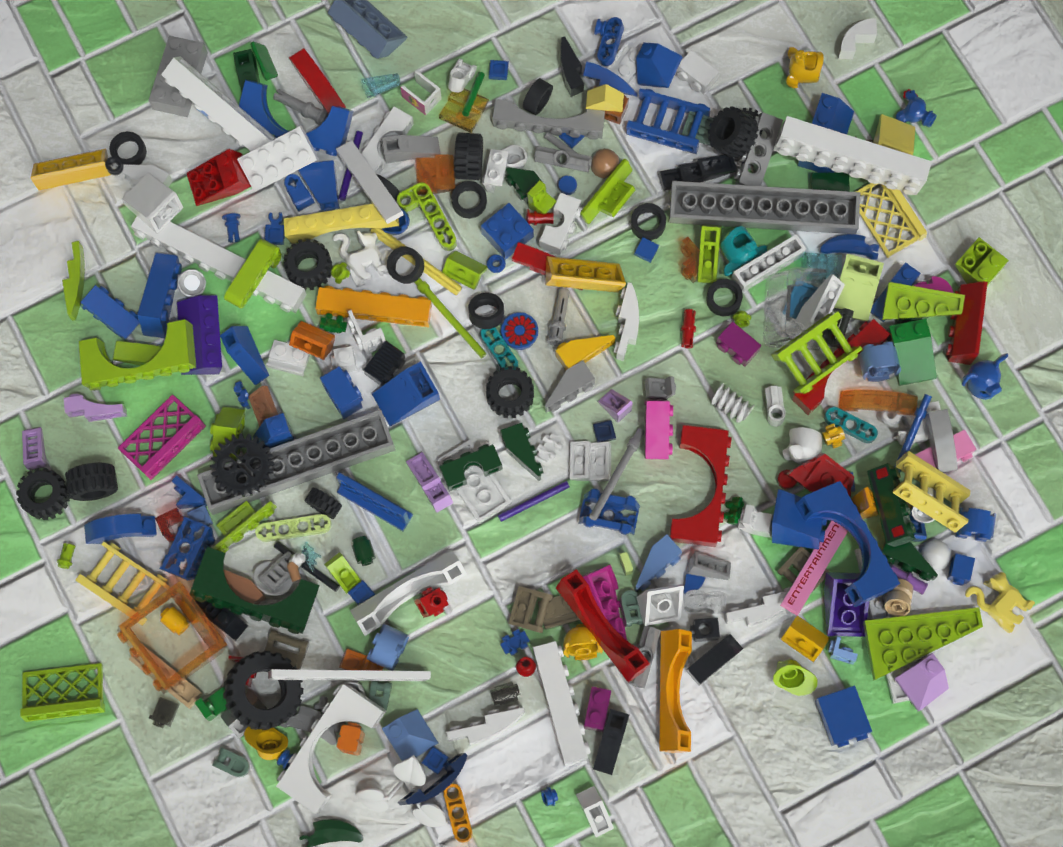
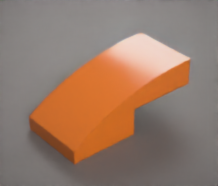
M345 649L339 668L344 670L383 671L384 667L368 660V655H363L350 649Z

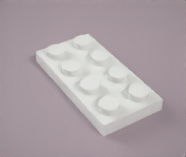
M299 126L237 160L253 191L256 192L319 160L303 127Z
M468 440L439 458L438 463L441 466L446 460H456L463 453H473L477 449L471 440ZM471 466L465 471L464 476L467 485L456 489L478 524H481L512 504L494 475L491 474L485 477L483 471L477 466Z

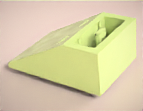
M847 254L840 281L845 286L834 308L853 310V319L868 322L884 263Z

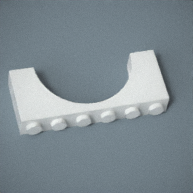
M349 684L337 687L333 693L335 696L333 701L325 705L322 710L323 716L320 720L317 719L311 727L313 731L309 737L306 736L300 743L302 748L298 754H293L288 762L290 766L286 771L283 770L277 779L279 783L276 787L314 814L321 812L331 796L320 785L313 767V753L321 735L331 726L343 721L358 722L370 728H376L386 713L384 708Z

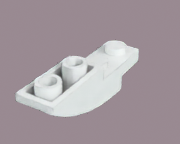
M628 282L627 288L622 289L620 299H623L622 306L618 305L616 316H619L618 323H621L618 334L621 335L620 342L616 341L614 353H617L616 359L624 361L628 344L636 345L639 328L638 300L634 287L630 282Z
M791 587L783 589L784 592L776 593V591L765 593V596L761 598L762 605L753 603L747 605L748 608L740 610V607L728 609V613L724 616L726 624L746 620L747 627L773 618L785 610L780 605Z
M519 705L508 707V711L500 712V709L488 711V715H485L486 724H482V721L470 723V727L462 728V725L451 727V731L447 732L448 741L468 738L471 746L492 739L513 726L525 714L524 707L520 708Z

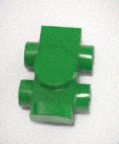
M327 313L325 318L321 317L319 328H323L331 333L339 334L346 332L347 322H344L343 316H337L336 320H333V315Z
M732 497V501L725 503L726 508L730 509V511L724 512V519L730 525H738V519L741 518L742 507L744 506L742 497Z

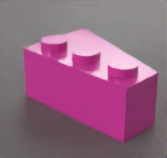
M645 399V459H669V455L673 453V444L669 443V436H673V424H669L670 416H673V405H670L669 400Z

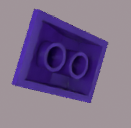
M826 572L824 602L827 636L865 637L863 622L868 617L869 601L854 607L845 591L852 583L856 582L860 573Z

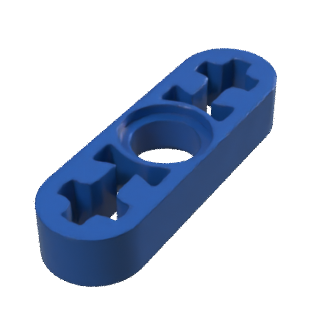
M613 17L607 21L597 57L603 66L611 65L616 58L624 31L622 20L618 17ZM609 39H615L613 44H606Z

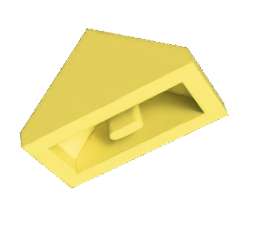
M607 84L588 90L586 109L622 112L624 93Z

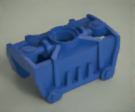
M591 489L584 494L578 524H583L589 528L595 526L615 530L623 535L635 534L640 508L636 498L633 496H626L625 498L610 495L598 516L599 519L592 520L589 517L592 510L589 506L585 505V501L597 503L602 493L598 489ZM626 509L636 511V515L624 517L620 512ZM612 511L615 517L613 520L608 521L604 518V513Z
M184 516L170 550L165 555L162 566L159 569L187 581L195 579L206 548L211 547L215 543L212 528ZM201 527L205 528L201 538L194 541V533L198 532ZM183 543L190 544V550L187 553L180 551ZM186 558L188 565L184 574L181 575L179 565Z

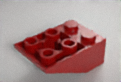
M227 149L187 172L196 206L239 194L251 187L237 160L243 156L242 153Z

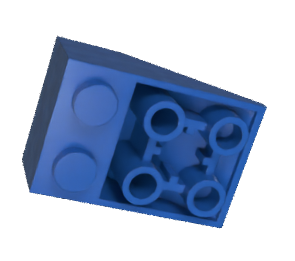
M421 361L405 369L372 393L389 426L440 400L439 393Z

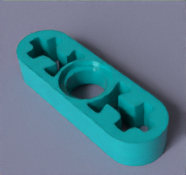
M495 327L492 329H482L481 339L500 368L508 369L504 359L507 356V360L510 363L514 362L513 370H516L518 360ZM487 331L489 333L493 332V339L495 340L493 344L490 337H486ZM499 345L505 348V352L500 355L494 352L495 347Z
M831 407L825 413L824 419L828 425L834 423L835 427L841 426L844 433L864 443H872L878 435L875 426L837 407ZM833 413H836L837 418H835L834 421L831 420V415ZM845 417L844 421L842 422V425H840L839 423L841 420L839 419ZM847 421H854L856 428L849 430L846 427ZM861 425L863 426L861 429L862 431H860V433L858 434L856 432L859 430ZM868 430L872 431V432H871V435H872V436H869V438H866V437H865V435H866L865 432H867Z

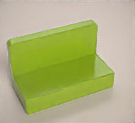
M454 251L447 258L442 272L449 278L475 290L482 274L487 271L488 267L458 251Z

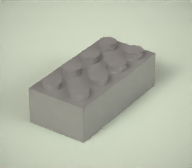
M169 35L149 97L153 110L188 117L193 102L189 98L186 99L181 96L175 86L172 87L167 84L161 74L171 60L179 56L201 74L208 54L203 42Z

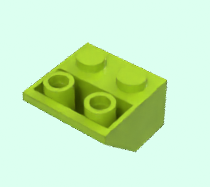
M978 237L956 262L955 266L966 284L985 281L988 282V287L1009 260Z

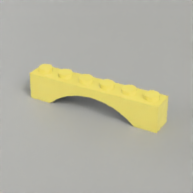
M373 204L284 219L285 237L291 244L299 243L298 240L301 239L305 242L306 239L311 240L322 234L342 229H383L399 226V218L387 224Z

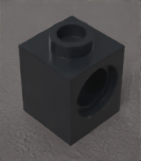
M718 618L694 619L693 625H690V631H692V637H694L695 642L719 640ZM702 625L707 626L710 631L709 634L704 635L700 633L699 627Z

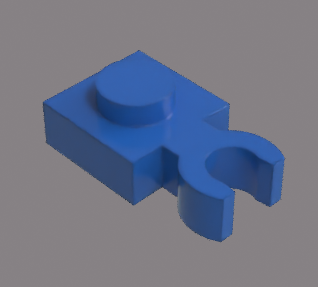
M269 213L268 217L271 225H266L265 240L274 245H284V225H280L284 220L283 215L279 213V218L275 220L273 219V214Z

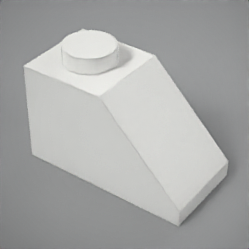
M595 786L576 794L595 837L614 829Z

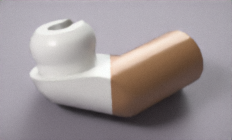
M303 553L292 555L287 564L292 582L301 580L298 568L301 563L305 562V555Z

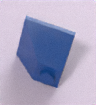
M643 42L636 57L638 85L669 88L683 57L658 43Z

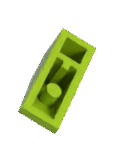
M702 225L697 282L713 283L717 281L722 225Z

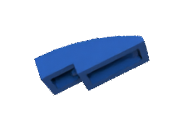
M586 61L584 77L600 81L599 86L607 84L624 94L637 97L638 93L620 76L598 64Z

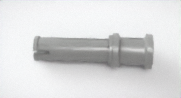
M280 89L276 90L277 93L273 97L275 101L302 113L304 118H310L316 121L318 125L325 121L327 110H321L311 102L305 103Z
M565 288L558 290L554 319L549 325L551 330L547 343L554 346H559L564 342L562 340L563 332L566 330L564 321L570 293Z

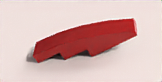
M304 48L289 57V60L308 89L312 91L318 102L327 110L328 115L332 106L346 108L334 88Z
M518 242L512 261L530 267V270L546 275L547 256H556Z

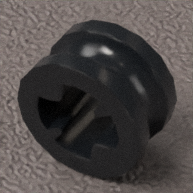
M113 156L106 160L105 166L111 175L122 173L124 165L120 158ZM113 163H117L118 167L116 166V169H112L111 165L113 166Z

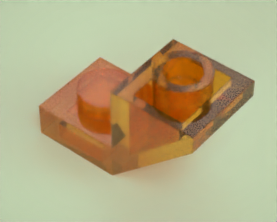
M686 237L682 240L681 251L685 257L690 258L682 263L681 273L686 280L694 283L697 279L700 250L689 237Z

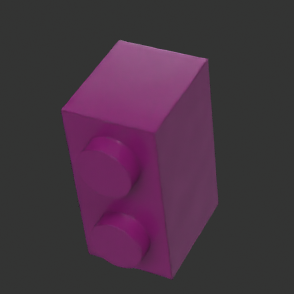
M733 321L720 334L716 342L717 347L723 353L727 352L732 356L736 364H742L744 367L756 356L762 346Z
M597 687L591 688L584 729L598 732L604 731L611 690Z

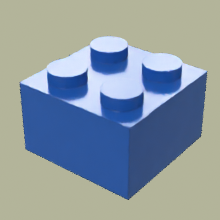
M508 203L481 225V234L506 260L515 252L518 242L526 244L534 237V229Z
M339 366L320 377L326 393L343 420L363 408L361 403L363 401L362 394L356 385L353 386L354 384L347 370L342 371Z

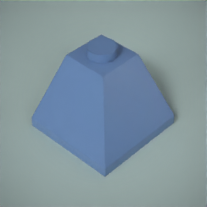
M418 709L399 717L382 728L402 761L413 755L417 758L439 744Z

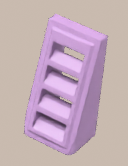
M42 428L22 431L23 464L28 470L46 467ZM37 436V438L28 440V438Z

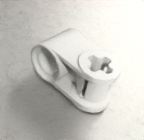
M458 59L450 72L449 90L455 93L462 92L474 77L477 66L469 65L463 62V59Z

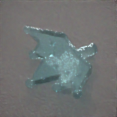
M305 542L302 553L306 556V563L312 573H314V564L317 565L315 559L321 558V555L313 551L314 548L310 547L308 542Z

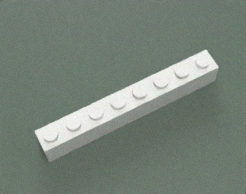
M181 56L174 57L161 74L167 84L172 87L175 86L181 96L186 99L189 98L198 110H203L208 114L207 117L212 122H217L222 126L221 129L226 134L232 135L240 146L246 147L250 152L276 139Z

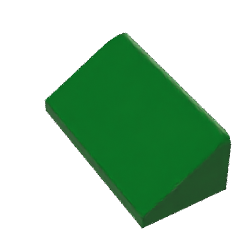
M254 41L251 42L253 53L264 79L268 81L277 77L278 73L266 46Z

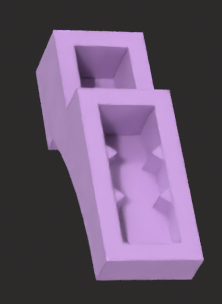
M71 394L69 397L64 398L65 413L69 417L85 415L89 422L127 416V410L123 404L106 405L87 401L81 394Z
M423 452L406 461L436 512L453 504L450 494Z

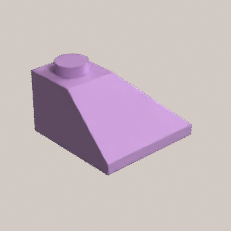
M933 653L923 656L894 678L917 711L922 710L949 689L945 669Z

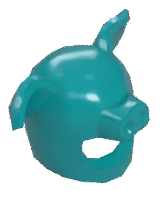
M743 226L733 229L720 244L725 257L729 261L724 268V275L729 276L741 266L767 252V245L757 247L756 242Z

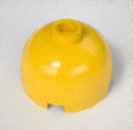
M579 624L570 629L564 637L563 651L567 658H570L569 655L575 656V660H590L596 658L597 653H603V649L596 638L584 624Z

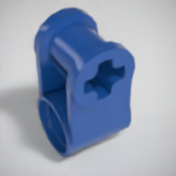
M290 174L285 178L286 190L298 212L315 203L298 175Z

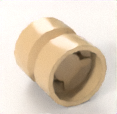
M898 579L900 584L892 591L886 593L884 605L885 610L889 614L897 617L905 616L911 610L913 586L910 582L903 579Z

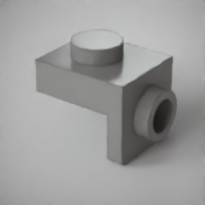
M669 376L666 379H645L646 398L666 400L675 395L676 384L674 383L673 376Z

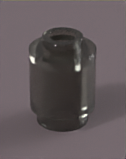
M512 681L495 686V689L490 690L495 706L499 704L502 706L517 701V696L521 695L518 685H513Z

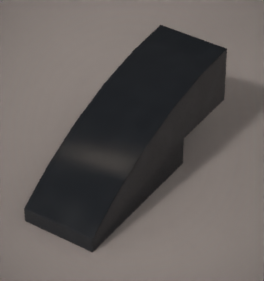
M564 36L561 38V71L569 95L573 97L584 91V82L580 77L582 65Z
M729 634L687 668L686 672L700 686L740 653L743 648Z

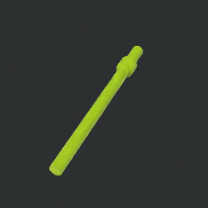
M421 278L414 283L418 286L417 289L420 293L425 294L431 300L434 306L481 359L484 358L487 353L430 290L427 282L422 281Z

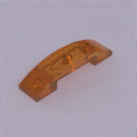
M846 390L840 392L839 409L858 412V410L896 412L898 415L916 416L914 413L918 404V396L883 390Z

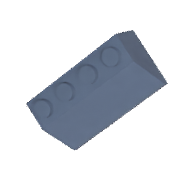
M334 0L328 11V14L333 17L336 23L345 28L348 34L357 39L358 43L370 51V54L377 59L389 56L408 38L368 0Z

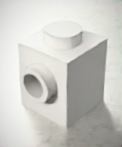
M352 346L333 349L334 356H331L333 367L337 368L340 366L342 371L347 370V372L357 371Z

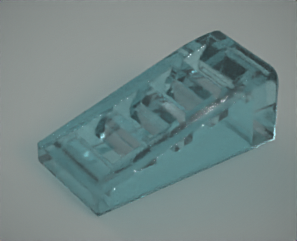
M398 73L361 79V85L367 98L401 85Z

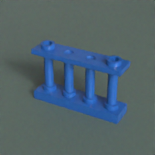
M640 88L639 100L643 102L636 121L628 120L626 126L627 135L697 154L699 140L695 137L703 115L710 117V108L705 104H695L655 93L651 89ZM650 103L660 105L653 126L643 124ZM667 108L678 110L671 131H665L660 128ZM690 111L695 112L696 115L689 135H679L678 131L684 114Z

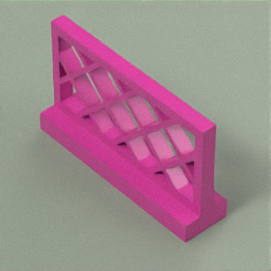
M172 394L118 449L152 480L206 426L200 418L194 415ZM175 402L178 405L177 412H168V407ZM181 415H189L191 417L187 423L180 424ZM168 416H177V423L167 425ZM158 417H164L163 425L154 426V422ZM176 428V434L173 437H167V429ZM163 429V438H154V430ZM150 430L149 439H140L143 431ZM153 442H162V448L153 451ZM140 443H149V451L140 452ZM130 444H136V452L128 453L125 449ZM148 455V461L141 466L139 464V456Z

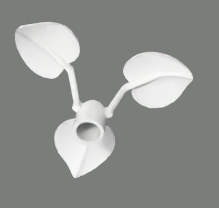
M415 755L395 764L393 768L394 774L401 781L387 796H384L383 792L376 788L362 789L356 796L370 810L384 812L389 807L387 800L393 796L404 782L410 788L417 786V789H421L422 785L426 782L424 767L420 765ZM416 803L418 808L413 810V814L420 823L430 827H442L449 823L444 812L435 804Z

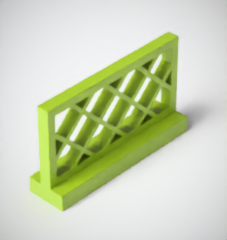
M102 663L22 672V708L20 709V716L25 722L105 712ZM97 669L98 675L93 681H90L86 674L90 670ZM71 672H77L80 676L72 684L65 679ZM50 675H58L60 678L53 686L46 682ZM29 677L40 679L33 689L28 686ZM84 678L90 684L81 692L75 686ZM64 680L70 687L61 694L56 688ZM45 683L50 689L41 697L36 691ZM94 686L98 690V698L89 699L86 694ZM73 689L76 690L80 695L74 701H69L65 698ZM53 691L60 696L55 703L46 701ZM33 694L40 698L35 705L28 706V699Z

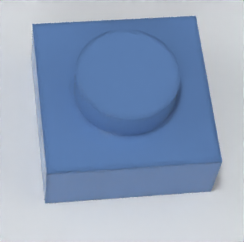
M205 505L187 513L188 517L207 526L213 524Z

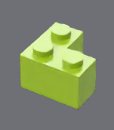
M222 407L220 413L216 414L215 423H212L210 428V434H213L210 444L213 457H217L214 450H221L218 444H226L225 438L232 441V435L239 439V435L245 427V409ZM232 453L229 455L233 460H237V457Z

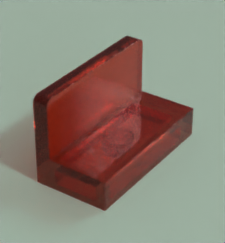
M177 508L155 517L162 535L170 543L176 537L171 526L183 521L184 517Z

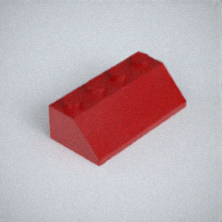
M988 282L962 284L957 291H954L956 294L965 295L962 314L950 316V319L953 320V325L949 327L948 337H951L950 344L946 348V355H949L948 362L971 365L979 355Z

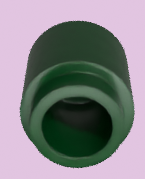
M367 536L353 539L352 549L357 564H362V566L372 564L376 556L371 541Z

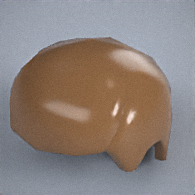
M600 149L592 158V172L600 178H608L617 165L620 164L618 155L610 149Z

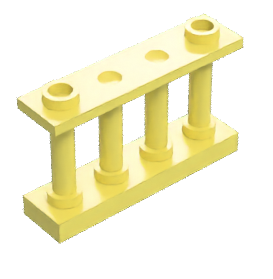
M910 451L906 452L896 461V467L905 472L904 481L893 490L895 495L955 533L968 523L969 519L959 514V504L970 496L968 488ZM912 478L920 482V488L912 484ZM928 487L936 491V498L928 494ZM944 498L952 502L951 508L943 503Z
M103 541L101 545L107 549V552L90 575L87 574L84 577L79 574L76 581L143 626L147 621L143 617L144 609L161 586L167 590L170 589V586L166 584L168 580L160 574L154 576L120 553L119 550L121 548L112 542L108 545ZM115 554L123 562L107 584L100 588L95 584L97 582L96 579ZM129 565H131L139 572L124 593L115 598L111 595L112 589ZM145 576L155 581L137 607L134 606L131 609L127 606L129 603L128 599Z

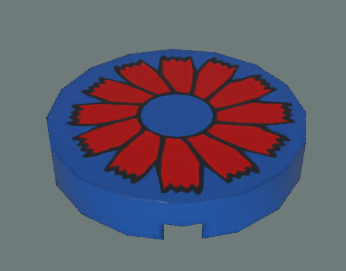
M517 312L511 314L504 320L501 326V336L510 348L514 350L527 349L538 338L537 322L526 313Z

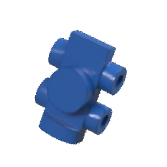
M239 381L235 383L234 392L241 406L250 409L247 401L249 394L246 388L242 390L243 383Z
M517 629L512 632L514 637L510 638L509 635H506L502 638L503 643L500 645L506 655L510 653L513 656L518 653V648L524 650L528 647L527 643L530 640L525 631L520 632Z

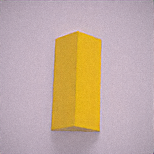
M101 149L35 163L31 173V180L38 190H44L110 176L111 174L105 166L108 159L107 150Z
M549 256L546 258L545 285L617 293L625 287L626 282L620 264Z

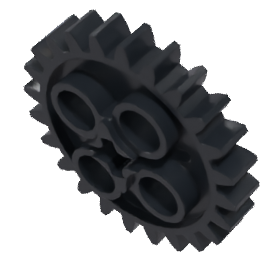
M240 433L239 439L232 435V441L225 438V445L218 444L221 450H214L217 457H211L215 464L210 465V468L216 470L211 475L217 477L214 482L216 484L221 483L219 487L221 490L227 487V494H230L233 490L235 497H237L239 492H241L242 497H245L246 492L253 496L254 489L260 492V485L266 487L264 481H271L268 474L274 473L269 467L274 466L275 463L269 461L273 458V455L267 454L270 451L269 447L263 448L265 446L264 441L258 444L259 438L257 436L252 440L251 435L248 434L246 439H244L243 434ZM244 447L247 449L245 455L238 456L237 453L240 448ZM232 453L242 463H245L247 468L255 474V477H252L245 469L240 467L229 455ZM254 461H261V465L259 468H252V463ZM227 462H233L232 469L224 470V465ZM241 475H247L245 483L238 482V478Z

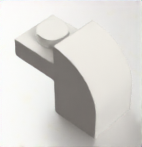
M746 505V508L742 509L738 528L753 535L772 538L773 514L757 512L754 506Z

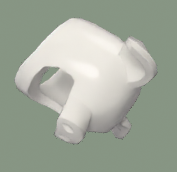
M804 427L789 430L790 444L788 448L783 450V456L786 460H793L798 464H803L821 454V433Z

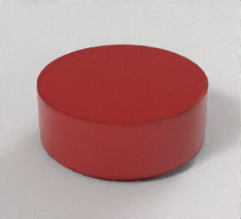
M788 469L781 471L777 477L778 485L785 490L792 489L797 483L787 475L788 471H790Z

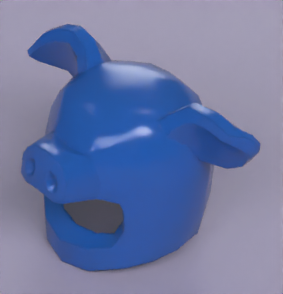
M1008 353L999 356L995 361L982 360L972 365L968 373L962 378V386H965L967 383L969 391L975 397L983 400L991 399L1000 393L1002 388L1000 386L1001 371L999 364L1008 357Z

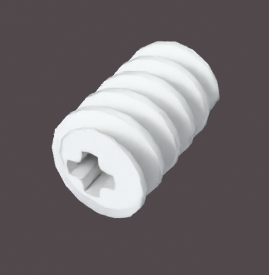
M723 383L714 394L711 404L715 405L718 403L717 409L719 410L725 407L724 414L731 411L730 418L733 419L737 416L736 422L740 423L747 418L755 405L748 408L749 401L741 403L743 397L740 396L736 399L737 392L729 394L730 387L723 390Z

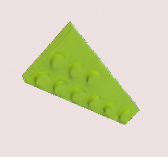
M980 607L865 620L863 626L873 681L982 628Z

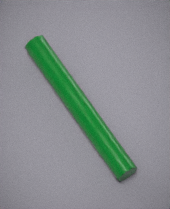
M478 72L462 111L463 116L467 117L470 114L485 76L483 72Z

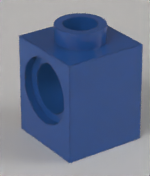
M957 553L953 555L947 580H951L953 584L960 586L969 583L975 558Z

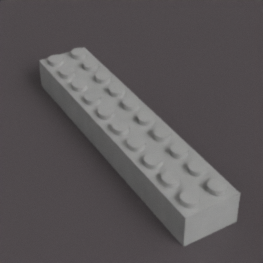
M672 181L669 223L856 234L859 229L860 192Z
M382 410L271 448L267 454L273 455V458L269 461L274 462L275 465L269 468L274 473L268 474L271 481H264L266 487L259 486L260 492H257L255 489L253 490V496L246 492L245 497H242L241 492H239L237 497H235L233 490L230 494L226 493L227 487L221 490L219 488L221 483L216 484L214 481L217 477L211 475L212 472L216 471L215 469L197 474L208 510L212 515L238 507L245 501L252 502L396 450ZM240 460L236 461L240 467L245 469L252 477H255V474L247 468L245 463H242ZM254 461L252 463V468H259L261 465V461ZM233 462L225 464L224 470L232 469ZM241 475L238 478L239 483L247 481V475Z

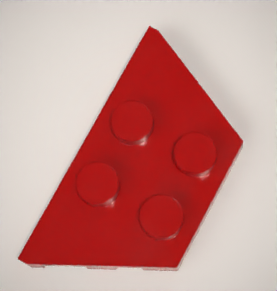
M825 453L812 458L787 473L788 476L810 493L841 481L851 498L854 476Z

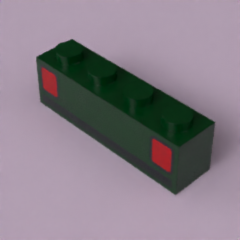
M886 463L868 470L867 473L886 544L897 547L916 540L914 535L916 529L909 517L911 514L910 508L905 500L893 493V490L900 485L899 478H901L898 468Z

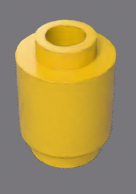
M167 607L160 614L162 617L160 622L171 632L177 633L179 636L190 625L187 622L188 619L175 607Z

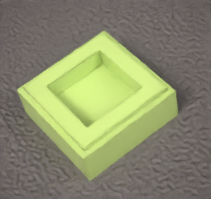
M621 553L619 559L625 576L633 573V567L628 553Z

